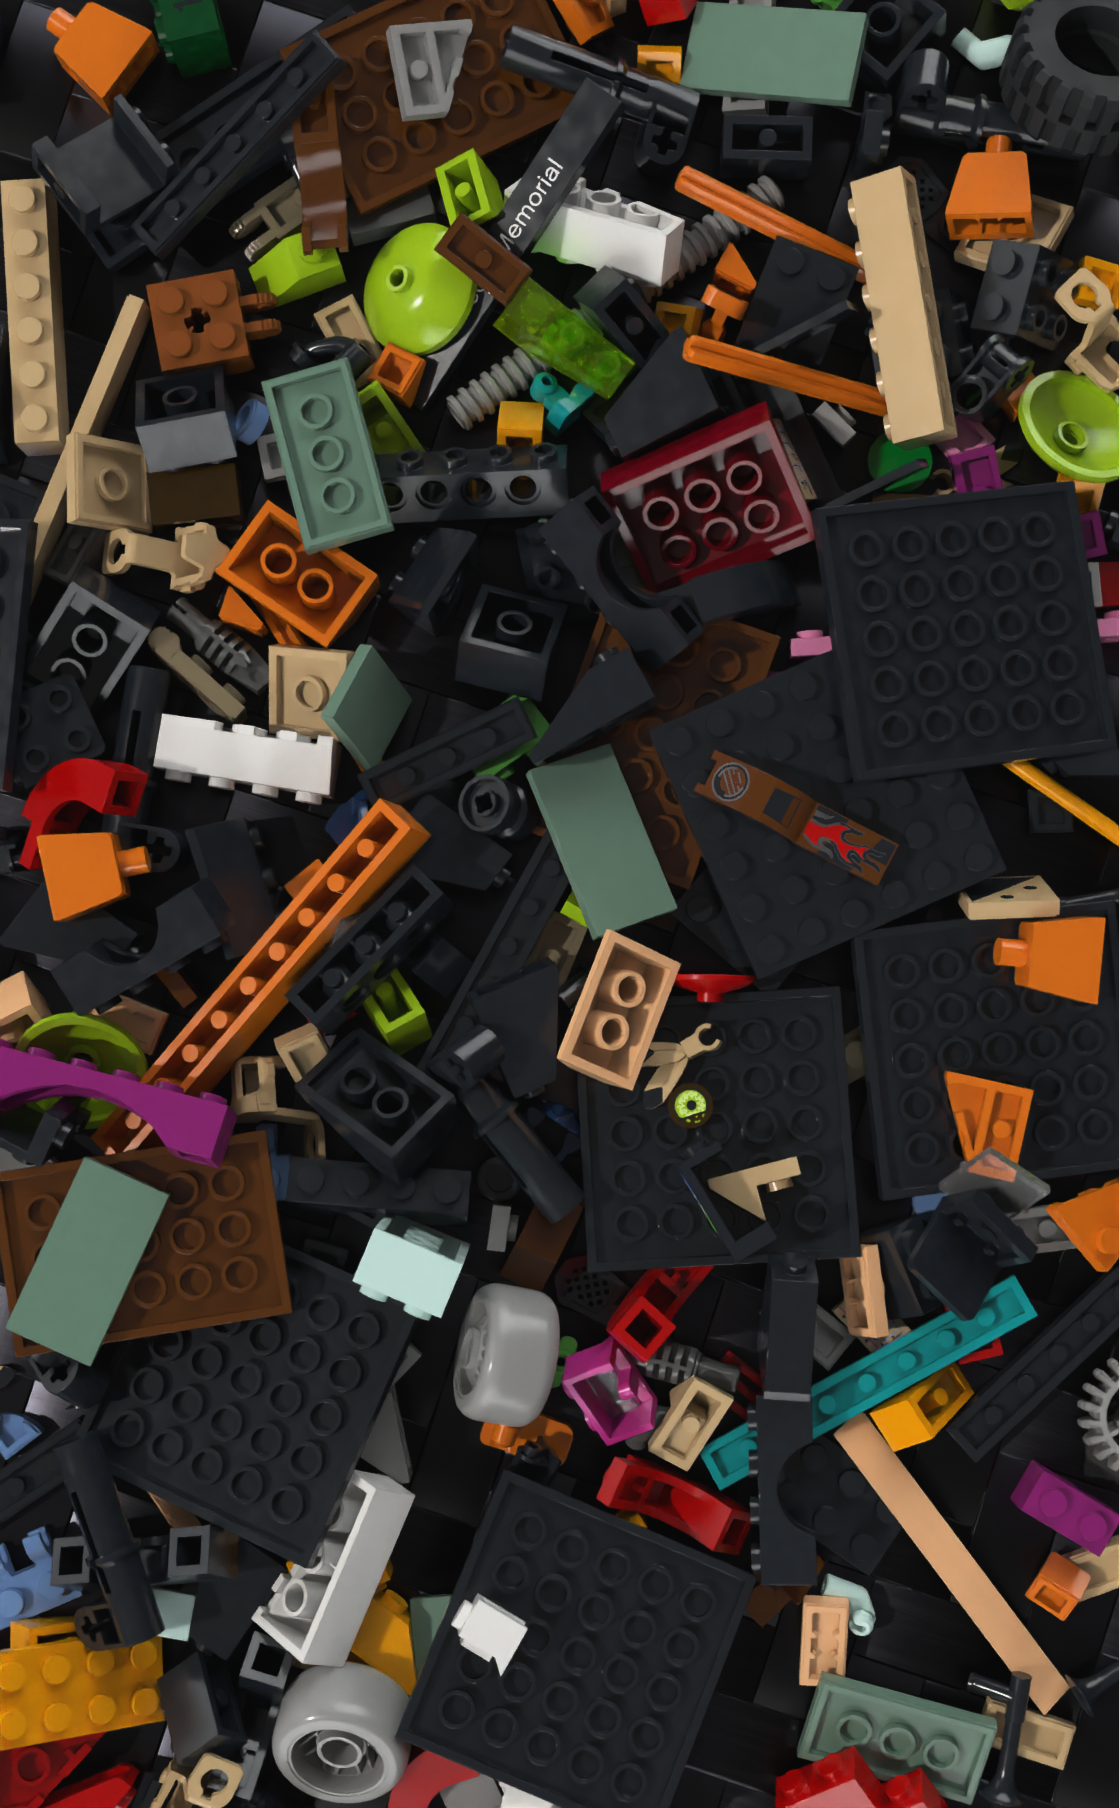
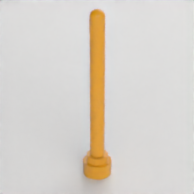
M1029 761L1002 764L1119 847V825Z

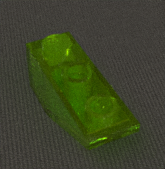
M530 277L493 324L496 329L526 353L607 400L613 395L635 364L627 355Z

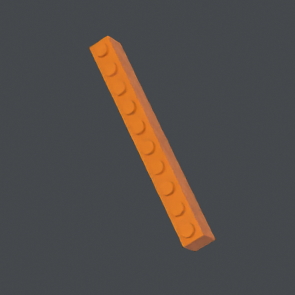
M379 798L143 1075L140 1083L156 1086L157 1081L170 1082L184 1089L183 1094L198 1098L201 1092L211 1093L234 1066L236 1061L242 1057L289 1002L285 994L376 901L431 837V834L402 806ZM120 1106L114 1109L91 1136V1139L106 1155L165 1145L148 1122Z

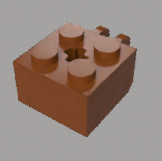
M233 269L146 285L161 371L164 375L222 364L226 376L249 372L255 368L250 341L276 336L282 332L281 321L276 319H265L247 323L245 314L275 308L277 306L276 294L264 292L242 296L240 283ZM204 324V332L196 333V327Z

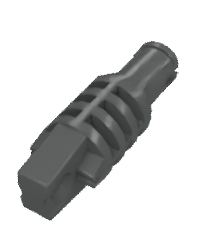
M185 597L177 600L178 609L172 606L167 612L166 619L173 622L194 640L193 646L196 647L195 650L229 679L258 696L264 692L269 686V665L256 650L221 620L217 621L214 619L211 621L190 604Z
M665 1340L646 1363H641L624 1348L633 1363L637 1365V1369L642 1376L679 1385L691 1376L696 1375L722 1390L732 1393L736 1392L741 1367L703 1357V1352L699 1351L698 1348Z

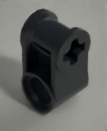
M996 333L986 340L971 363L950 387L953 410L972 422L981 423L993 417L1011 393L1026 380L1034 366V361L1029 356L1021 357L1006 344V337L1001 333ZM1003 359L1008 364V366H1003L999 362V360ZM981 389L982 397L979 404L967 409L966 401L969 394L974 390Z

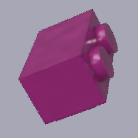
M1033 1459L1010 1497L1019 1509L1098 1557L1102 1554L1119 1524V1514L1108 1504Z

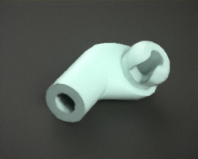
M963 28L953 40L951 46L978 69L988 70L1002 66L1012 35H1003L981 41L967 28Z
M829 1573L826 1574L821 1585V1595L848 1597V1622L850 1630L858 1636L870 1634L873 1630L876 1616L868 1591L861 1585Z

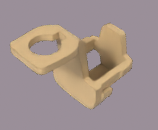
M1080 268L1057 290L1054 297L1071 318L1080 323H1088L1080 345L1069 354L1064 363L1075 375L1080 373L1086 374L1101 390L1109 393L1119 389V364L1106 352V346L1112 341L1119 342V322L1113 315L1115 307L1111 301L1108 287L1087 268ZM1086 285L1092 288L1096 296L1095 303L1099 308L1094 312L1090 307L1082 308L1076 305L1071 296L1074 287Z
M198 522L193 526H186L185 528L177 527L174 542L119 528L106 534L102 573L108 576L123 574L130 568L131 564L169 572L171 574L170 589L189 594L202 590L205 587L206 581L212 579L213 573L229 554L230 549L219 541L215 526L205 522ZM121 541L122 545H125V553L121 554L119 560L115 563L114 550L118 542Z
M247 1056L238 1059L231 1068L232 1098L230 1108L237 1116L236 1123H259L262 1120L305 1125V1158L326 1159L325 1133L320 1116L311 1111L277 1107L275 1069L286 1068L281 1056ZM242 1069H244L245 1096L243 1095ZM314 1136H315V1142H316L315 1153H314V1148H313Z
M211 1752L204 1753L195 1768L177 1764L176 1758H173L160 1776L159 1782L163 1785L157 1797L153 1799L150 1808L162 1807L176 1780L178 1785L166 1808H191L193 1804L202 1808H221L233 1798L243 1776V1768L241 1765ZM210 1770H222L228 1777L227 1785L220 1791L206 1792L212 1772Z

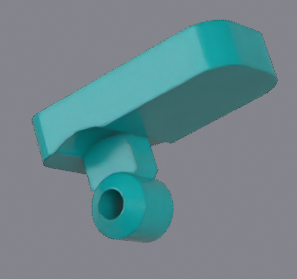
M604 361L574 386L571 394L558 385L556 378L552 374L547 372L537 374L530 387V395L535 401L543 403V406L549 410L543 426L555 437H558L579 419L580 411L619 375V372L607 361Z

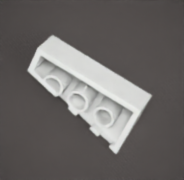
M580 177L531 253L542 252L555 256L561 263H580L594 267L597 272L606 265L622 276L635 279V282L641 286L661 287L679 271L685 220L640 201L632 202L628 205L621 203L622 199L619 192L609 188L597 191L586 188V179ZM521 179L505 189L504 205Z
M162 713L153 766L161 771H165L164 779L191 783L192 776L208 778V786L225 790H234L235 783L252 786L251 793L278 798L279 790L296 793V801L321 805L322 798L334 799L342 754V747L334 737L318 735L316 743L311 742L312 738L300 735L298 732L280 730L274 736L268 735L267 730L255 726L233 724L232 728L223 727L224 723Z
M354 1470L312 1568L306 1569L294 1564L288 1574L281 1573L271 1587L275 1593L267 1606H259L251 1619L301 1663L334 1667L344 1666L415 1495L389 1476Z

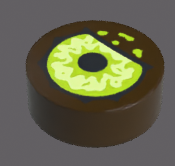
M685 1083L678 1086L671 1093L668 1100V1112L671 1119L678 1126L685 1129H696L703 1126L709 1120L713 1111V1100L710 1093L703 1086L695 1083Z

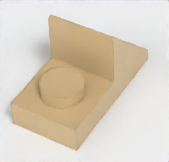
M795 1156L707 1179V1185L710 1191L761 1221L766 1222L757 1186L765 1184L767 1193L792 1187L791 1177L799 1176L801 1172L797 1157Z
M696 1375L691 1376L684 1383L682 1382L671 1389L669 1392L671 1407L648 1442L649 1452L687 1472L734 1401L733 1395Z

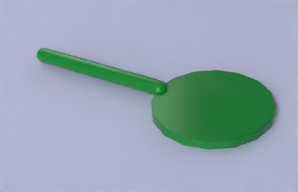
M981 389L974 390L969 394L966 401L967 407L982 395ZM954 411V416L956 417L959 413ZM884 433L870 447L867 457L868 472L872 479L875 480L916 459H926L929 465L928 468L884 489L895 494L910 493L921 487L930 475L933 464L931 450L927 445L907 451L894 445L887 438L886 433Z

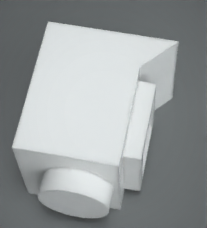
M477 1593L472 1603L467 1600L463 1601L451 1623L458 1630L462 1646L487 1661H490L492 1656L495 1657L500 1676H502L528 1629L524 1626L526 1624L525 1621Z

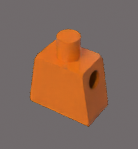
M94 2L87 3L76 18L63 8L58 7L51 13L46 24V29L60 39L54 47V53L61 66L111 116L113 114L114 97L122 94L125 98L160 51L153 32L148 28Z
M991 136L986 141L985 152L967 153L962 157L945 211L950 240L1034 238L1035 228L1027 153L1012 151L1013 141L1008 136Z
M114 833L36 836L53 920L57 922L74 920L130 897L131 890L128 877L151 872V862L146 846L122 850L120 838Z
M1078 916L1021 921L1018 939H996L993 949L995 965L1014 966V981L1016 985L1074 1001L1098 1004L1106 918Z

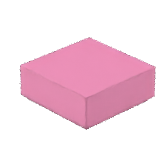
M958 414L955 417L958 437L935 443V445L948 458L947 455L993 444L996 439L981 423L972 422Z

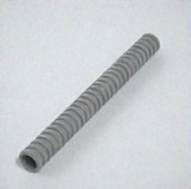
M765 175L758 178V184L751 183L748 185L747 192L740 191L778 211H782L785 208V200L780 188L770 177ZM714 210L713 216L707 214L703 217L702 224L699 222L694 223L691 226L692 231H683L679 271L661 287H644L637 284L635 279L625 278L648 305L651 303L652 296L660 297L663 294V288L669 290L674 287L673 281L681 282L684 280L686 272L688 274L694 273L697 264L704 266L707 263V257L715 258L718 256L719 249L724 251L730 241L733 243L738 242L740 234L748 235L752 228ZM582 307L579 310L575 308L570 310V317L568 318L560 317L557 326L550 324L547 327V333L539 332L536 334L537 340L534 342L531 340L526 341L523 350L516 348L513 351V357L508 355L503 357V364L500 366L497 363L493 364L490 373L484 371L480 374V380L472 379L469 381L470 387L467 389L464 387L457 390L459 395L456 397L449 395L446 398L447 406L463 429H472V423L474 421L482 422L484 414L492 415L495 413V406H500V401H506L508 397L515 399L518 396V390L526 391L529 389L528 383L533 382L537 374L541 372L551 373V367L559 368L562 365V359L570 360L573 358L575 350L578 352L583 351L586 342L589 344L596 342V335L604 336Z

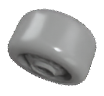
M502 1283L487 1284L475 1293L461 1325L454 1361V1397L456 1405L463 1415L476 1421L510 1427L526 1426L539 1416L548 1399L554 1380L560 1342L558 1311L548 1295L537 1290Z
M345 1662L342 1667L316 1665L304 1670L286 1688L277 1715L272 1736V1751L279 1770L301 1791L330 1802L361 1803L385 1795L401 1780L409 1761L412 1744L395 1737L409 1696L395 1680L385 1673L359 1663Z

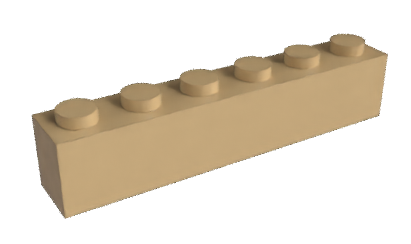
M898 166L850 182L853 198L848 200V210L854 225H857L860 240L855 243V253L859 265L865 271L867 284L862 286V296L867 310L871 311L874 327L869 330V338L874 353L879 356L881 371L876 373V381L881 396L886 399L888 414L883 417L885 433L894 445L909 451L957 438L958 435L916 180L902 166Z
M41 178L0 181L15 444L27 456L58 455L63 452L66 444V435L70 434L57 199Z

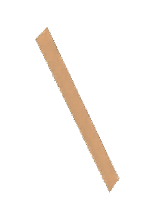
M862 1412L847 1420L833 1434L1010 1671H1021L1032 1676L1029 1696L1045 1716L1070 1688L1067 1682L866 1414Z

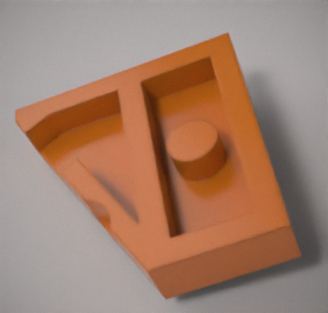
M945 1070L944 1079L966 1167L970 1170L1014 1179L1034 1090Z
M1119 1177L1105 1182L1103 1187L1090 1188L1078 1193V1197L1063 1203H1052L1045 1209L1096 1271L1108 1272L1119 1259Z

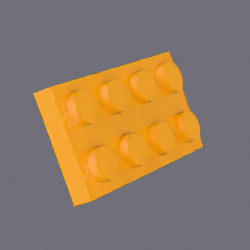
M155 1636L134 1646L103 1651L89 1649L79 1637L0 1650V1751L165 1721L157 1679L163 1676L162 1637Z

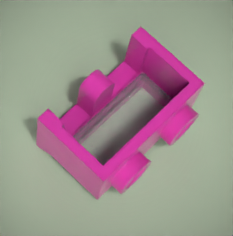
M610 1336L598 1345L566 1357L565 1369L561 1377L564 1391L570 1399L576 1400L584 1412L590 1429L597 1431L607 1446L655 1428L658 1398L622 1345L614 1337Z

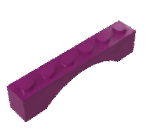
M0 1038L1 1111L7 1112L26 1103L51 1097L81 1096L104 1100L126 1108L148 1122L155 1129L165 1146L177 1158L218 1169L221 1168L237 1120L236 1114L226 1105L227 1100L225 1098L208 1092H201L199 1098L183 1094L184 1089L166 1081H157L156 1086L140 1083L141 1077L124 1070L115 1069L113 1075L98 1072L97 1065L78 1058H72L70 1064L54 1060L55 1055L53 1053L36 1047H29L27 1053L12 1049V1043Z

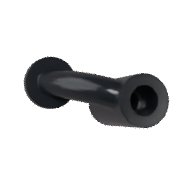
M345 336L326 337L306 345L296 340L292 345L293 349L289 353L292 360L302 370L320 365L317 358L321 356L338 354L332 361L347 357L350 361L355 381L376 361L374 355L362 342L356 338L352 339Z

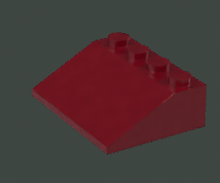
M766 401L600 473L601 494L622 521L619 527L622 538L647 590L654 593L688 583L689 579L741 564L764 561L815 540L810 509Z

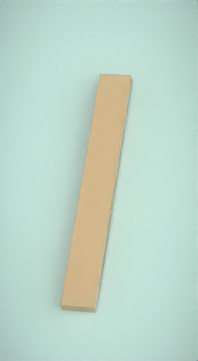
M131 294L127 296L70 433L78 432L101 437L151 317V311L144 299ZM66 444L34 519V522L38 523L30 606L43 578V570L55 549L67 520Z

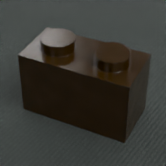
M228 460L218 464L202 463V466L184 467L176 472H146L152 526L159 534L175 533L177 527L185 528L186 526H193L198 522L208 523L215 526V528L246 525L241 472L235 462L228 463Z

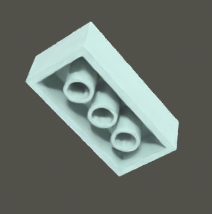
M386 1213L374 1228L352 1281L362 1285L360 1292L372 1299L386 1302L389 1296L405 1303L403 1310L415 1317L428 1321L432 1315L441 1318L464 1264L470 1244L410 1218Z

